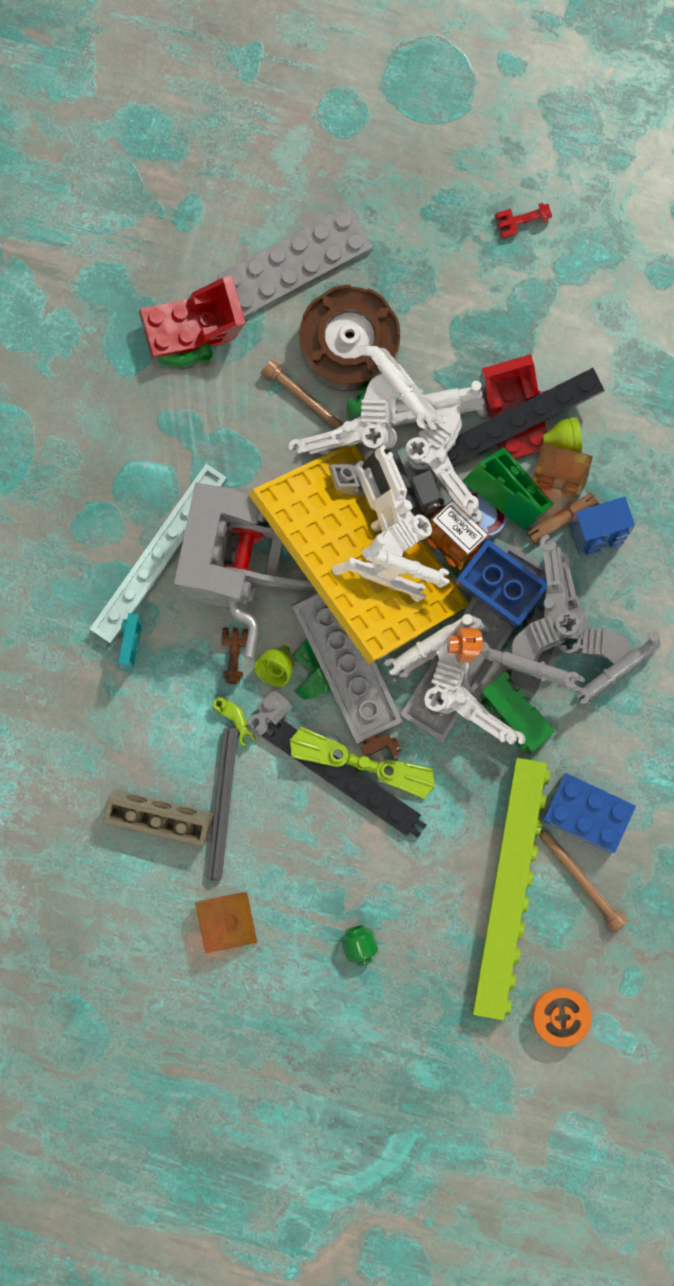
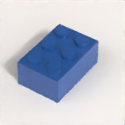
M626 497L576 511L569 524L578 554L585 552L586 556L600 552V548L609 545L610 548L623 545L635 527Z
M487 539L457 578L455 585L518 630L545 594L547 582Z
M564 773L542 822L603 851L614 854L636 805L568 773Z

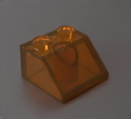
M247 892L195 902L205 954L258 943Z

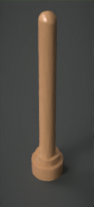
M272 358L261 371V374L266 379L277 380L334 429L343 426V422L286 376L279 362Z
M546 829L541 830L540 838L607 917L605 919L608 923L607 927L612 933L628 922L629 919L623 912L619 913L618 910H613Z

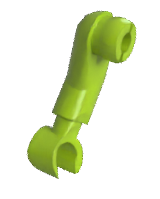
M224 697L215 699L213 701L215 711L233 721L236 730L240 733V744L247 747L244 743V738L247 735H250L251 739L255 742V736L247 729L248 724L243 710Z

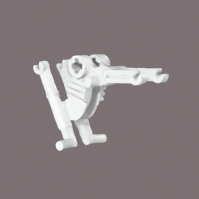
M360 345L358 353L370 356L382 373L374 377L368 385L364 399L361 402V416L353 421H346L343 426L333 431L304 439H293L289 443V450H295L296 446L299 445L297 450L299 454L310 452L311 455H316L317 453L344 446H353L362 442L370 448L378 449L380 446L385 445L386 449H390L397 441L396 431L391 425L396 424L395 405L398 396L399 400L403 401L416 417L417 425L420 428H427L424 419L432 430L438 429V426L435 424L436 420L443 424L446 420L436 412L423 395V390H419L387 349L377 346Z
M474 381L471 387L454 388L424 394L439 415L445 418L446 422L443 424L436 420L437 430H432L427 423V428H423L418 433L419 437L408 441L405 450L412 470L417 474L432 471L441 488L447 492L453 502L471 520L473 516H477L476 523L480 525L483 521V516L479 510L478 499L469 492L457 476L447 456L448 451L455 445L462 427L460 414L476 410L480 418L488 416L484 399L481 398V383ZM399 399L396 400V424H392L391 427L397 430L401 425L416 423V417L406 404Z
M382 445L375 450V456L390 486L389 491L383 495L380 494L371 469L368 467L364 470L362 468L364 464L362 460L353 466L371 509L377 511L378 519L371 524V528L375 532L382 530V533L372 540L370 546L362 550L365 559L372 563L350 558L346 562L334 565L332 571L335 575L352 571L360 574L365 579L387 586L391 590H398L409 594L414 601L419 602L426 598V595L421 593L425 586L398 575L407 573L412 575L413 578L417 577L443 587L449 583V580L444 578L449 572L444 568L435 570L420 564L418 561H411L402 557V554L415 543L431 535L432 527L426 517L423 515L414 516L411 513L412 504L406 500L407 489L395 464L392 452L385 454L384 450L386 447Z
M466 614L463 618L451 625L445 626L425 640L416 642L415 646L396 658H390L385 661L384 664L390 667L394 664V668L389 671L391 675L399 674V677L407 678L411 671L429 660H434L435 656L438 655V666L433 676L434 679L431 682L435 686L425 694L424 701L426 706L430 710L443 714H449L455 710L465 719L473 721L501 742L507 741L513 745L518 737L519 744L525 743L523 733L515 731L490 714L478 699L465 688L468 676L470 675L469 663H458L455 654L447 653V637L455 636L457 628L472 627L486 632L489 630L487 622ZM440 697L442 700H444L443 704L440 701H438Z

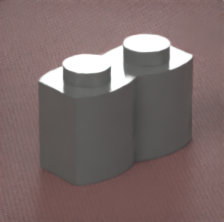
M427 471L412 477L410 484L423 516L433 521L446 506L434 473Z

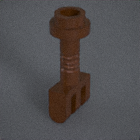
M223 628L222 646H229L228 670L223 671L222 677L227 684H240V680L243 679V672L238 671L239 648L246 646L248 629H243L242 638H238V628H233L232 638H228V628Z

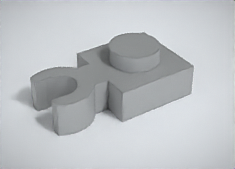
M273 689L257 706L260 712L252 715L247 720V724L252 729L259 724L254 730L261 736L267 731L268 724L271 721L276 725L293 706Z

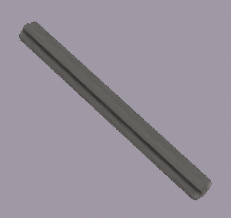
M224 728L222 735L207 879L215 881L221 880L223 874L238 730L235 728Z

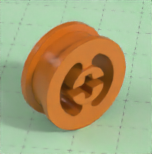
M553 988L544 992L536 1000L532 1010V1023L537 1034L543 1040L554 1046L568 1047L580 1042L588 1033L591 1025V1011L586 1000L577 992L567 988ZM558 998L570 999L577 1006V1010L573 1012L567 1006L562 1005V1012L568 1015V1018L563 1021L564 1028H570L574 1021L578 1020L576 1029L565 1036L553 1035L546 1029V1024L549 1022L554 1027L561 1029L560 1021L555 1020V1016L560 1014L557 1005L551 1008L549 1014L544 1013L547 1005Z

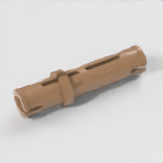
M589 492V494L576 502H569L566 504V508L533 528L526 530V533L535 545L544 535H550L569 524L576 511L599 505L596 497L594 498V494Z

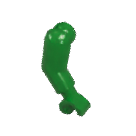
M206 344L196 352L191 351L185 354L158 357L157 360L163 365L184 368L197 363V360L210 362L213 354L210 344Z

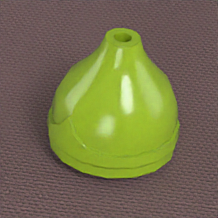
M569 417L559 421L549 432L542 436L544 445L554 448L561 454L577 456L582 453V434L577 417Z
M282 645L263 652L257 658L254 665L257 676L271 686H285L290 681L294 669L290 648Z

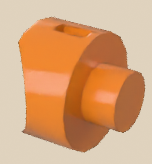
M472 627L457 628L455 636L447 637V653L455 654L458 663H471L483 649L481 631Z

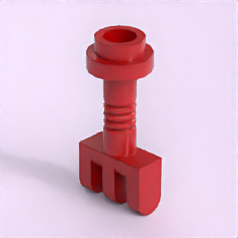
M539 203V209L514 217L511 209L496 213L494 215L495 220L506 218L505 221L497 224L498 229L509 228V230L500 233L501 239L518 235L516 226L541 218L543 223L548 222V219L552 218L549 204Z

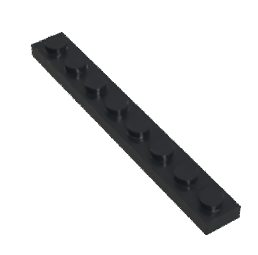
M594 368L458 435L455 445L447 453L452 467L454 468L605 392Z

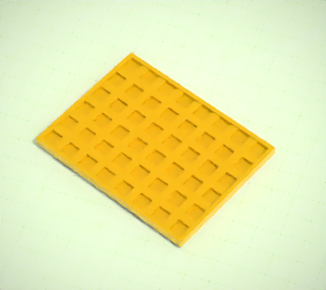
M356 445L341 447L254 488L248 495L370 665L465 610L469 603L449 575L444 576L445 579L449 580V583L443 587L417 577L413 578L412 575L407 573L398 575L425 586L421 593H424L426 598L416 602L409 594L398 590H391L387 586L365 579L360 574L352 571L340 575L333 573L332 567L334 565L346 562L350 558L372 563L365 559L362 550L369 547L372 540L382 533V530L375 532L371 528V524L378 519L377 511L371 509L366 496L349 495L336 490L328 468L330 465L352 464L354 466L361 460L364 462L366 459ZM424 540L415 543L402 554V557L411 561H418L420 564L432 569L440 570L443 568Z

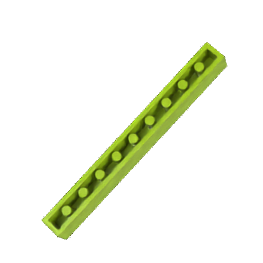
M516 758L514 762L472 1015L504 1020L505 1015L510 1016L512 1000H508L509 989L514 990L516 974H512L513 965L519 963L521 952L520 948H516L518 938H523L525 923L521 922L522 912L527 913L529 897H525L526 887H531L534 874L533 871H529L531 861H536L538 846H534L535 835L540 836L542 821L538 820L539 810H544L546 795H542L543 786L549 784L551 770L546 769L547 763L522 758Z

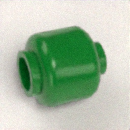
M364 925L354 926L345 930L341 944L346 959L350 962H357L358 966L372 962V957L378 952L373 931L365 928Z

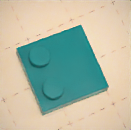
M128 613L127 619L122 620L120 634H123V641L118 664L123 670L133 671L143 624V621L137 614Z

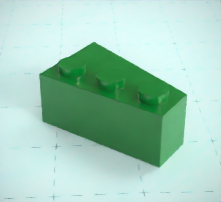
M505 448L480 462L462 480L464 484L524 530L536 523L554 505L550 498Z
M504 671L481 692L479 697L482 701L480 703L489 713L493 712L499 720L509 727L523 733L525 743L519 744V738L517 737L515 744L522 752L527 750L531 754L555 731L536 707H533L526 700L522 690L517 689L509 681L508 678L510 676Z

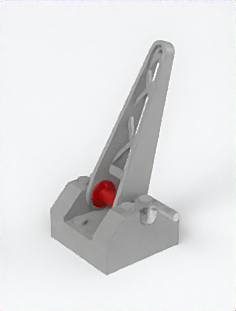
M195 482L174 585L192 602L229 608L231 615L236 620L246 623L249 631L244 657L254 658L259 625L251 614L240 610V608H248L249 602H253L255 587H252V584L311 592L317 591L311 582L289 579L302 574L303 571L301 569L281 577H276L281 547L284 544L273 529L266 528L269 523L248 494L231 488ZM262 539L271 542L265 575L248 569L253 543H259ZM233 551L236 552L234 561H232Z

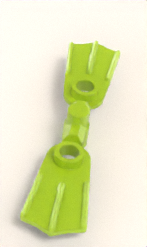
M300 727L289 740L292 758L334 767H340L347 762L348 765L354 766L357 771L367 770L376 773L382 782L423 800L435 787L432 768L393 760H383L379 763L370 760L366 756L349 754L344 745L303 727ZM335 750H339L341 752V759H335L333 757V752ZM386 766L392 768L393 773L391 776H387L384 773Z

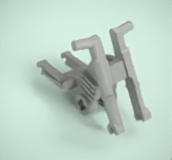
M544 535L540 541V545L543 548L547 580L544 618L530 623L515 637L512 643V653L492 649L486 642H483L481 653L489 661L537 677V679L541 678L543 682L547 680L571 688L575 692H581L582 689L575 683L576 681L584 682L585 679L578 673L552 667L549 664H545L546 662L544 661L541 663L537 662L542 652L564 643L562 640L564 638L574 640L581 637L585 630L583 620L569 610L562 549L557 547L554 540H550L549 535ZM569 620H573L576 625L572 626V631H568L565 626L569 625Z
M561 552L565 584L568 590L569 610L583 620L585 630L581 637L574 639L577 643L573 644V649H568L563 643L559 644L558 647L566 656H576L582 652L583 656L603 657L610 660L613 664L610 668L603 669L604 672L581 688V692H574L578 699L585 696L580 702L586 707L612 685L616 686L617 681L660 648V636L658 632L652 631L649 634V641L641 647H636L632 650L629 641L624 636L605 628H590L576 595L571 571L572 562L567 553ZM569 620V625L566 626V629L572 631V626L576 625L573 620ZM567 638L562 639L564 643L567 642Z

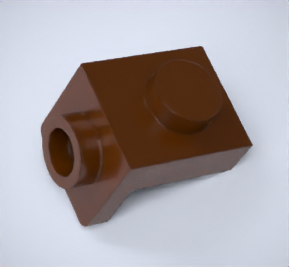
M377 734L363 740L364 745L360 747L363 756L366 757L388 747L394 761L399 759L398 752L402 751L395 737L391 739L389 734L378 738Z

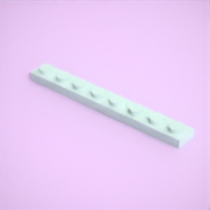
M208 464L204 465L90 627L92 632L110 644L113 643L120 633L122 620L127 619L128 613L133 614L182 545L195 482L222 487L227 481L226 476Z

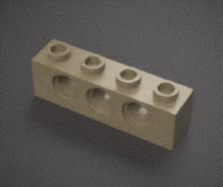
M114 789L108 797L103 822L204 847L210 835L214 813Z

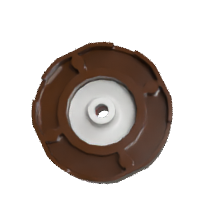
M351 285L333 287L314 299L303 314L299 331L302 358L315 377L322 383L340 390H360L362 386H367L370 380L382 373L370 356L358 353V347L360 345L385 348L396 361L400 346L398 317L385 298L372 289L351 287Z

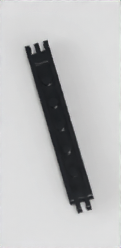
M283 719L278 722L277 727L269 723L268 729L273 732L270 736L265 732L261 737L291 757L289 740L298 730ZM293 758L405 836L411 833L419 838L421 833L413 828L416 824L422 829H425L427 826L419 820L420 813L347 763L340 767H334Z

